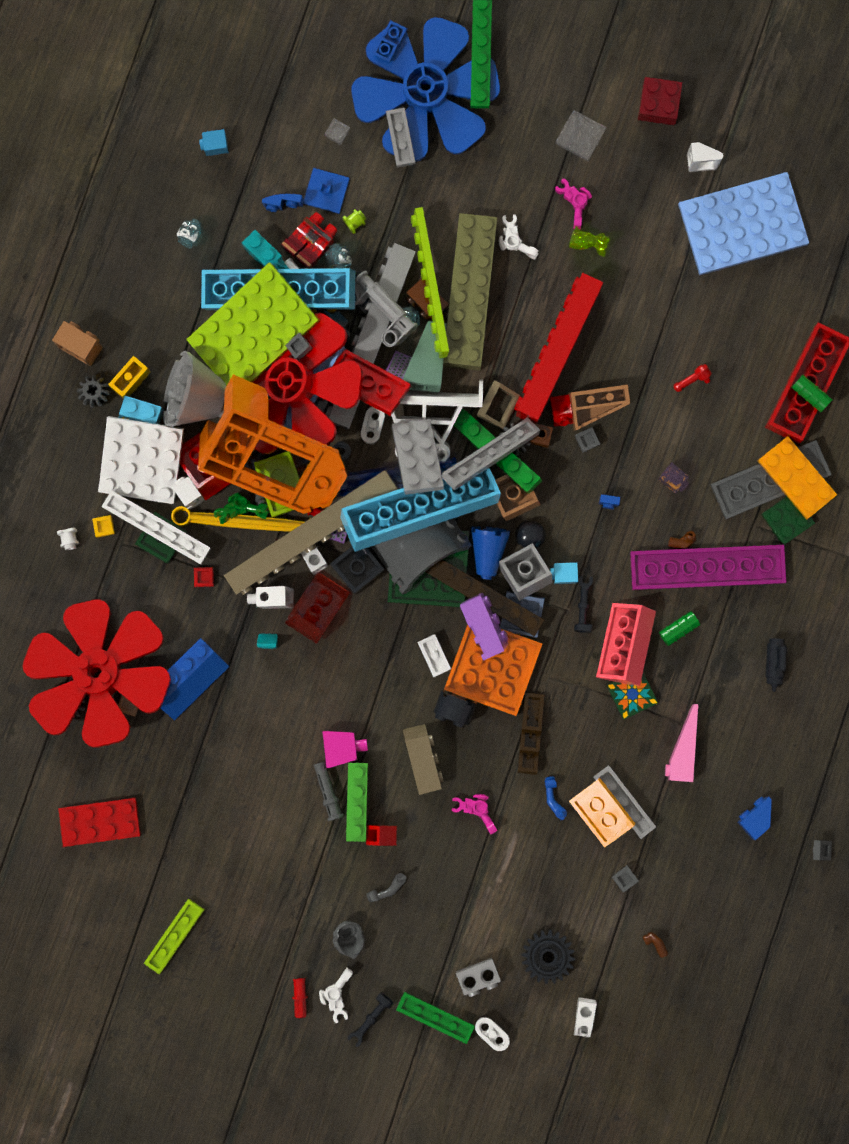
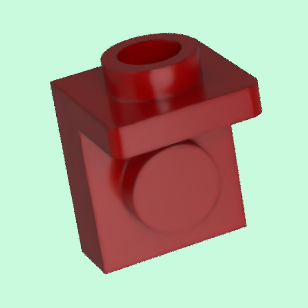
M569 395L550 397L554 426L573 424V413Z

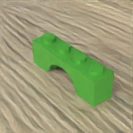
M348 763L346 841L366 842L368 763Z

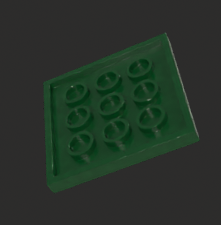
M461 530L469 540V531ZM468 550L451 554L442 559L467 574ZM425 572L413 583L412 589L402 595L399 591L400 587L394 584L391 580L392 575L389 574L388 603L460 607V604L465 601L463 594Z

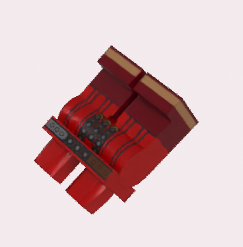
M318 212L314 213L310 218L306 217L291 236L281 244L284 250L295 259L297 258L307 269H313L328 248L334 243L333 238L338 232L337 228L330 223L322 230L319 226L324 221V218Z

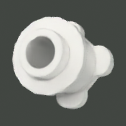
M76 528L57 531V535L61 538V548H65V550L76 549V545L79 544L75 534L77 533Z

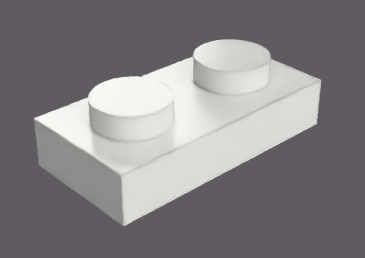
M435 634L417 642L433 677L451 670Z

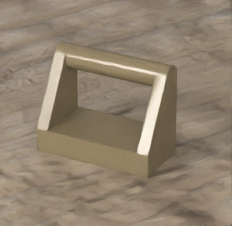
M494 380L482 403V407H480L477 413V417L503 430L515 409L520 395ZM498 391L512 397L500 422L487 415Z

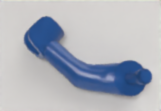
M555 777L545 778L547 804L557 818L564 820L567 811L555 801L553 795V788L557 787Z

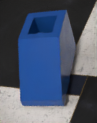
M760 797L753 803L755 807L749 811L747 809L739 816L738 824L753 840H757L770 828L772 801L770 797Z

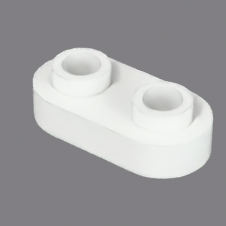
M370 407L366 411L361 430V438L366 444H375L379 440L385 419V414L374 407ZM378 414L379 418L377 420H373L372 415ZM373 432L374 437L368 438L367 433Z
M482 1017L477 1020L475 1024L477 1034L494 1050L503 1051L508 1047V1035L492 1019ZM482 1024H488L489 1028L487 1030H483L481 1028ZM502 1037L503 1042L500 1044L496 1043V1038Z

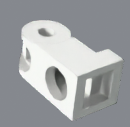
M317 547L309 553L305 551L301 553L313 575L328 567Z
M578 997L574 1035L591 1036L597 1005L596 1000Z

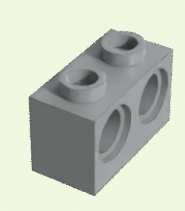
M492 958L456 971L464 996L468 994L469 997L479 994L480 989L487 987V990L497 987L498 982H501ZM491 970L494 973L493 978L485 980L482 977L483 972ZM467 977H473L475 984L472 987H467L464 984V980Z

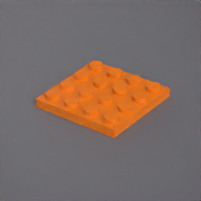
M467 625L444 690L517 716L542 643L504 630L509 638L506 649L483 661L481 655L484 653L480 645L475 643L474 638L476 637L471 627L469 628Z

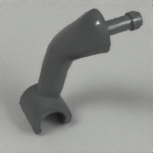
M402 873L396 874L391 886L385 891L377 893V890L368 892L366 894L368 901L375 902L393 896L405 883L407 877Z

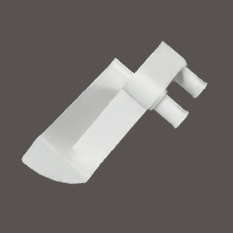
M479 379V394L409 391L400 404L423 405L422 417L397 416L394 411L391 415L394 424L430 419L433 436L437 440L435 441L438 460L439 462L446 461L450 456V446L445 441L462 407H482L483 379ZM426 405L457 406L452 418L426 417ZM432 424L448 426L441 436Z

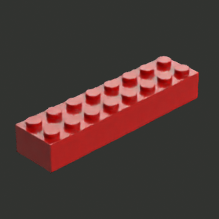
M582 273L580 278L576 277L571 289L573 294H568L564 302L563 308L565 311L559 312L555 323L557 327L556 329H551L547 339L549 344L548 346L544 345L540 352L539 359L541 361L540 363L536 362L530 376L533 378L532 380H527L522 392L524 397L520 396L514 410L517 411V417L523 420L528 417L533 423H538L601 291L602 281Z

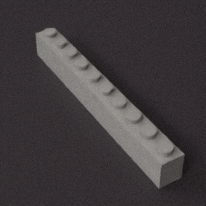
M394 243L392 248L388 247L385 258H387L385 265L382 264L378 275L381 277L378 283L397 303L416 251ZM368 300L365 310L368 311L365 318H361L358 326L361 329L359 336H354L351 345L354 346L352 353L374 364L382 343V334L387 329L390 320L371 300ZM359 402L350 409H344L333 404L328 407L325 415L336 426L348 430Z

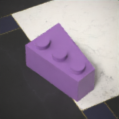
M482 592L463 601L460 607L469 628L471 627L476 637L474 638L475 643L480 645L484 653L481 655L484 661L503 652L508 645L507 641H509L506 632L504 630L501 631L498 625L500 620L497 614H493L490 608L492 604L489 597L484 596Z

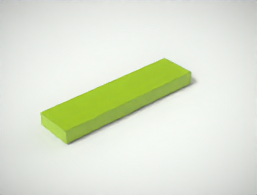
M188 899L144 964L160 975L205 909L191 899Z

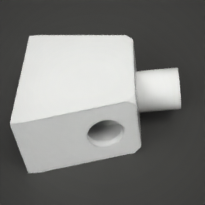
M286 586L257 587L256 592L247 594V603L256 604L257 607L263 609L294 608V589Z

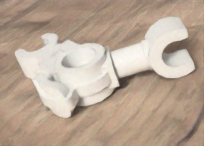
M503 215V224L506 228H503L505 240H503V236L499 237L501 250L504 251L506 248L511 251L520 250L535 260L539 250L523 244L522 240H520L517 226H515L517 223L516 215H513L512 222H507L506 215Z
M349 968L344 970L336 984L328 986L325 991H319L321 1003L326 1005V1000L329 1001L330 1011L334 1010L333 1020L335 1023L339 1022L338 1014H343L345 1020L348 1019L347 1011L342 1009L344 1008L341 991L344 984L353 974V971Z

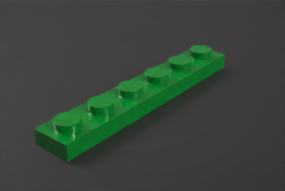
M473 0L471 108L490 107L492 0Z
M463 408L461 409L453 427L474 446L480 449L495 439ZM513 453L495 463L528 494L542 481L535 472Z

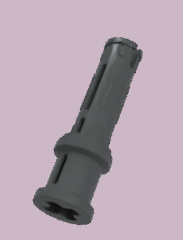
M326 762L313 765L324 798L322 804L326 807L328 813L327 820L332 821L344 817L338 803L340 800L338 796H335Z

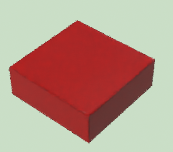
M194 568V587H214V568Z

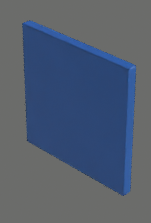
M313 168L303 204L339 214L350 178Z

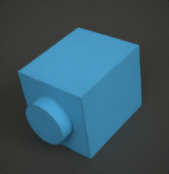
M224 129L202 132L203 139H199L201 151L204 150L206 156L229 153Z

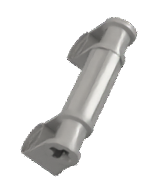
M366 270L355 278V294L357 296L355 305L363 304L369 298L392 322L382 334L383 344L387 347L402 344L417 328L418 324L413 323L406 316L407 313L378 282H374L368 276ZM392 333L395 335V341L391 339Z

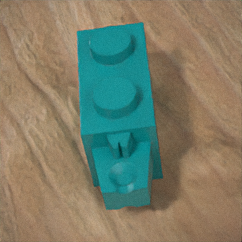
M256 230L242 242L243 248L263 268L270 262L276 269H289L284 263L282 255Z

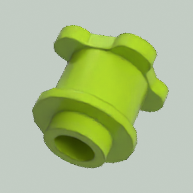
M354 209L353 213L348 217L345 215L342 217L344 223L353 234L356 233L355 229L362 224L365 225L366 217L361 210L357 212Z

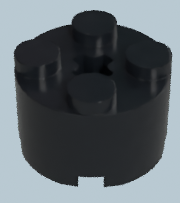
M441 690L433 711L436 714L435 718L442 721L449 719L454 721L453 725L461 728L470 725L477 702L474 701L471 704L470 699L453 693L445 694L446 690Z

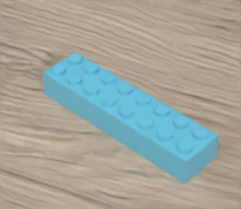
M350 268L277 269L311 310L355 309V270ZM261 269L202 270L201 308L206 310L220 309Z
M490 468L481 472L456 490H453L442 478L443 490L405 495L404 488L342 508L341 521L354 551L356 552L499 503L501 492Z

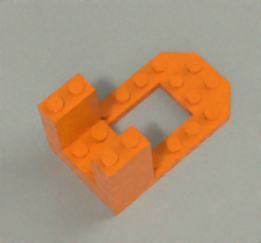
M234 374L232 375L225 388L224 413L218 424L208 420L200 434L198 470L303 514L309 513L315 508L329 507L347 478V471L339 450L268 420V393L266 388ZM259 439L310 460L295 488L244 467Z

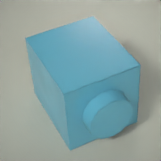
M554 563L553 568H550L554 584L578 583L577 563Z

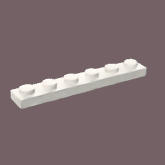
M112 490L102 505L104 509L202 565L211 550L210 547Z

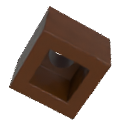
M534 423L540 431L545 433V436L541 438L537 435L530 440V443L548 448L553 427Z

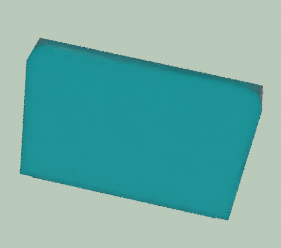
M277 634L258 635V648H277Z

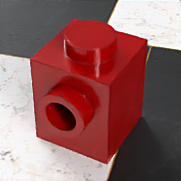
M366 825V845L396 846L397 826Z

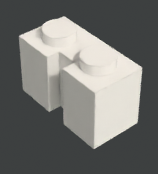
M181 477L175 481V486L172 488L189 511L205 500L189 477Z

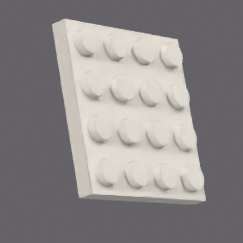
M108 416L98 492L109 494L112 490L121 496L174 504L176 492L172 487L175 486L174 483L178 480L184 428Z

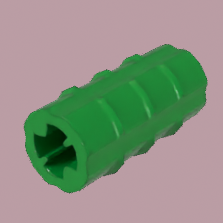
M804 375L791 387L820 412L832 401L826 392H823Z
M690 611L677 621H674V623L666 626L659 634L665 644L669 646L700 626V623L694 613Z

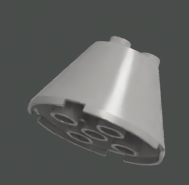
M181 352L180 356L182 358L175 361L165 390L164 402L167 403L166 411H163L164 424L173 427L222 417L224 413L223 404L226 383L190 352Z

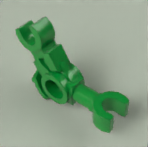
M235 493L229 496L228 504L224 508H218L214 511V517L217 518L222 515L219 521L220 524H224L229 517L232 519L238 514L250 511L256 513L258 517L266 519L269 513L266 511L268 505L259 504L256 506L250 504V501L240 493Z

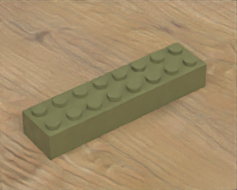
M459 213L446 331L449 353L443 360V367L481 371L497 217Z

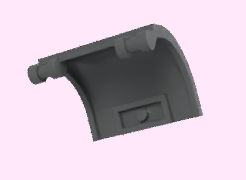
M450 519L368 548L376 553L392 575L391 580L400 587L399 591L404 595L412 589L413 583L426 570L451 554L468 550L472 544L457 526L456 521Z

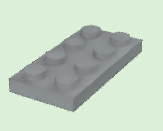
M430 419L392 424L405 495L443 490L444 485Z

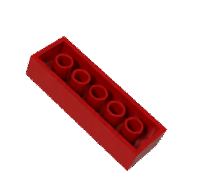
M819 322L814 326L765 428L785 438L788 436L797 444L804 440L818 410L808 401H805L791 387L804 375L823 392H827L849 347V337Z

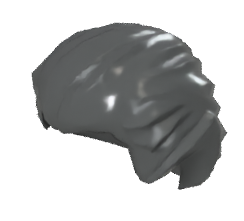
M348 920L340 923L333 932V944L337 951L342 955L355 959L363 950L366 939L361 926Z

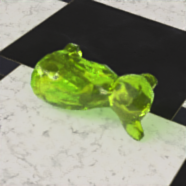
M575 226L569 248L588 249L595 247L599 255L605 256V249L610 238L606 237L603 233L595 236L590 232L580 231Z

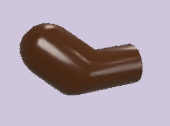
M688 531L680 539L670 537L668 546L687 549L694 544L696 534L693 531Z
M648 932L647 935L643 936L646 945L654 944L660 958L668 955L663 940L653 932Z

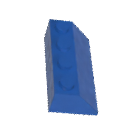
M200 638L168 670L171 682L161 709L174 721L230 667L203 639Z

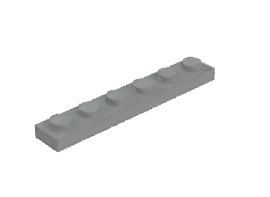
M527 417L443 472L442 478L453 490H456L539 435L540 429Z

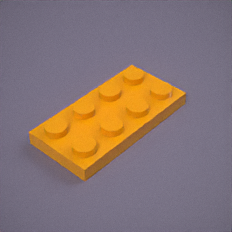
M788 436L758 460L759 464L806 520L837 495Z

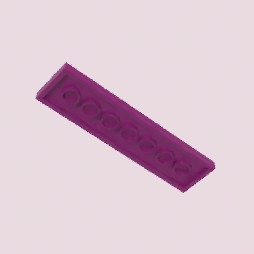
M784 545L630 552L632 590L786 583Z

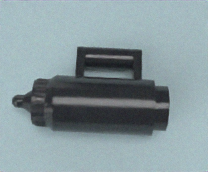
M770 638L769 643H767L765 677L767 679L766 683L771 685L773 692H776L777 687L783 684V679L785 678L787 644H785V639Z

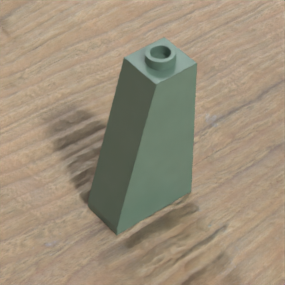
M433 321L427 322L403 377L404 381L411 384L409 390L431 393L440 392L444 358H439V353L435 352L434 349L436 337L431 332V323Z

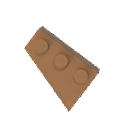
M628 385L569 393L573 413V429L576 431L629 405Z

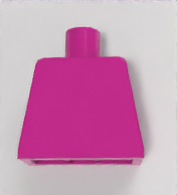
M323 731L327 768L358 760L357 752L368 751L367 739L355 740V733Z

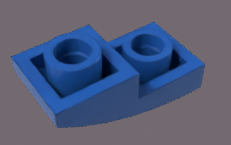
M390 20L373 54L390 62L408 29Z
M278 194L262 199L263 206L271 212L283 211L284 204L289 208L296 209L297 206L303 207L304 203L302 195Z

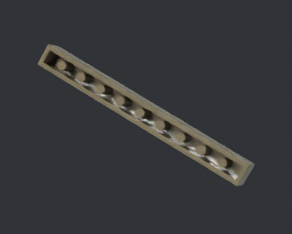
M384 470L226 573L224 577L236 595L240 592L242 595L252 590V584L256 582L261 584L268 579L266 575L272 571L274 574L284 569L283 564L289 561L292 564L300 558L299 554L303 551L309 553L315 549V543L320 540L324 543L332 538L331 533L335 530H338V532L344 530L345 528L341 521L342 508L398 490L397 485L387 470Z

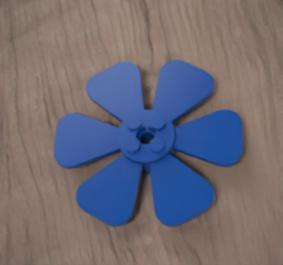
M435 17L429 19L423 29L424 63L418 64L407 32L390 62L373 54L380 37L383 36L386 30L385 28L367 44L366 55L369 61L404 79L403 84L362 76L357 78L352 84V97L357 118L364 123H372L385 116L386 111L394 110L407 103L409 107L405 110L415 162L425 158L428 152L427 113L433 112L446 150L452 154L465 152L482 138L486 129L485 122L480 116L449 101L447 97L451 95L471 99L472 60L447 76L444 70L468 44V31L465 27L442 18ZM492 59L490 63V102L494 101L500 92L497 69ZM427 84L431 88L424 91L421 89V86ZM388 129L383 135L382 144L386 152L394 155Z

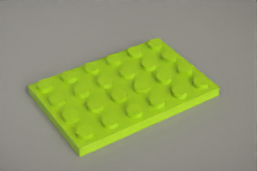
M269 262L186 340L210 369L226 383V386L233 374L253 383L288 351L285 345L298 333L304 336L320 320L274 265Z

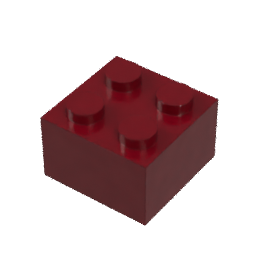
M645 77L642 85L638 120L675 126L682 82Z

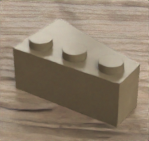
M425 724L403 729L419 795L442 789L440 783L444 782L441 771L436 769V765L439 764L437 753H432L431 747L435 746L433 737L427 734Z

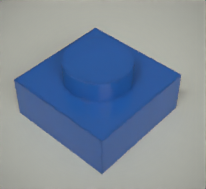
M601 494L599 504L603 505L605 509H614L620 503V497Z

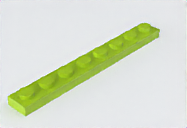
M423 207L415 208L414 215H411L412 227L416 228L414 239L415 244H419L418 261L422 262L421 277L426 282L424 294L425 298L429 299L427 310L428 315L432 316L433 320L431 332L436 337L434 349L435 352L439 353V358H445L448 356L449 347Z

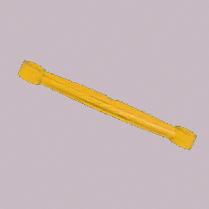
M183 506L176 507L171 514L173 522L180 527L187 526L189 523L241 529L291 532L305 523L303 521L266 517V519L258 516L237 515L232 519L229 517L226 523L220 524L219 518L222 515L215 518L214 513L190 512ZM179 510H184L189 515L184 523H178L175 519V514Z

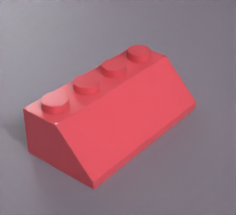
M612 603L596 675L597 678L640 686L656 611L643 605Z

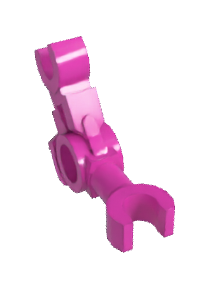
M562 178L561 183L565 188L561 189L556 186L555 191L558 194H564V198L572 204L575 209L573 229L581 230L582 210H584L588 199H591L592 195L585 187H581L579 189L580 192L574 186L570 187L568 181Z
M475 794L473 798H478V800L473 801L472 799L465 798V802L459 798H453L452 801L460 803L459 808L452 809L453 812L464 810V813L475 814L482 818L490 834L497 831L488 815V804L486 803L488 796Z

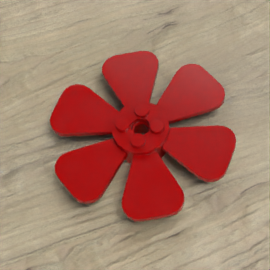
M315 313L320 321L304 335L312 349L300 360L294 359V356L288 350L271 365L268 371H265L253 383L266 388L268 395L271 397L268 400V420L284 426L288 407H291L292 430L329 445L336 437V426L310 399L313 395H316L341 408H353L361 397L363 370L357 362L349 360L314 374L313 370L340 350L347 341V332L343 326L325 314ZM259 439L254 449L263 454H270L278 447Z
M100 599L74 604L68 607L63 615V621L83 652L79 657L49 633H40L33 638L23 661V671L31 679L73 677V681L39 693L30 701L29 711L46 732L50 735L64 733L86 695L90 699L82 729V738L88 746L93 748L122 742L130 733L128 720L111 696L116 691L145 713L151 714L161 708L171 682L168 671L159 666L122 669L120 666L157 651L163 644L162 632L145 613L141 611L129 613L123 620L107 651L103 650L111 610L109 605ZM98 671H102V672L99 674V677L94 678L95 674H96Z

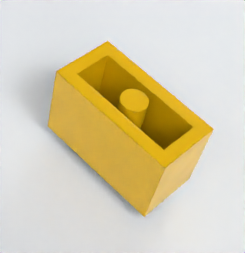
M133 356L108 385L124 399L125 396L129 397L151 372Z

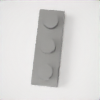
M405 108L386 111L397 168L414 165L415 158Z

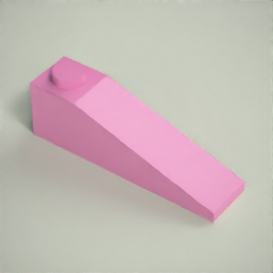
M698 704L691 706L670 757L669 765L666 764L665 776H668V780L693 782Z

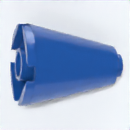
M480 526L472 527L476 572L480 575L481 579L490 580L492 576L497 574L499 561L502 559L510 531L494 527H486L483 530H480Z

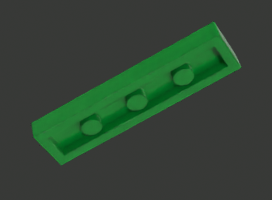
M406 992L403 993L396 1008L397 1011L467 1044L475 1025Z

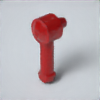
M706 364L698 366L694 374L679 383H675L674 390L680 392L698 379L709 383L711 371Z

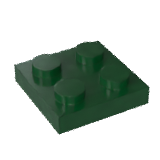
M785 497L761 514L782 545H785L815 524L811 517L806 520L788 497Z

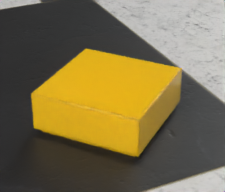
M112 515L92 519L96 538L115 534Z

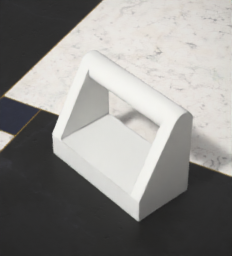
M699 142L691 143L687 152L689 172L718 169L723 153Z

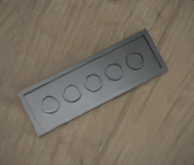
M817 440L798 447L823 478L832 475ZM760 464L710 485L725 520L785 495Z

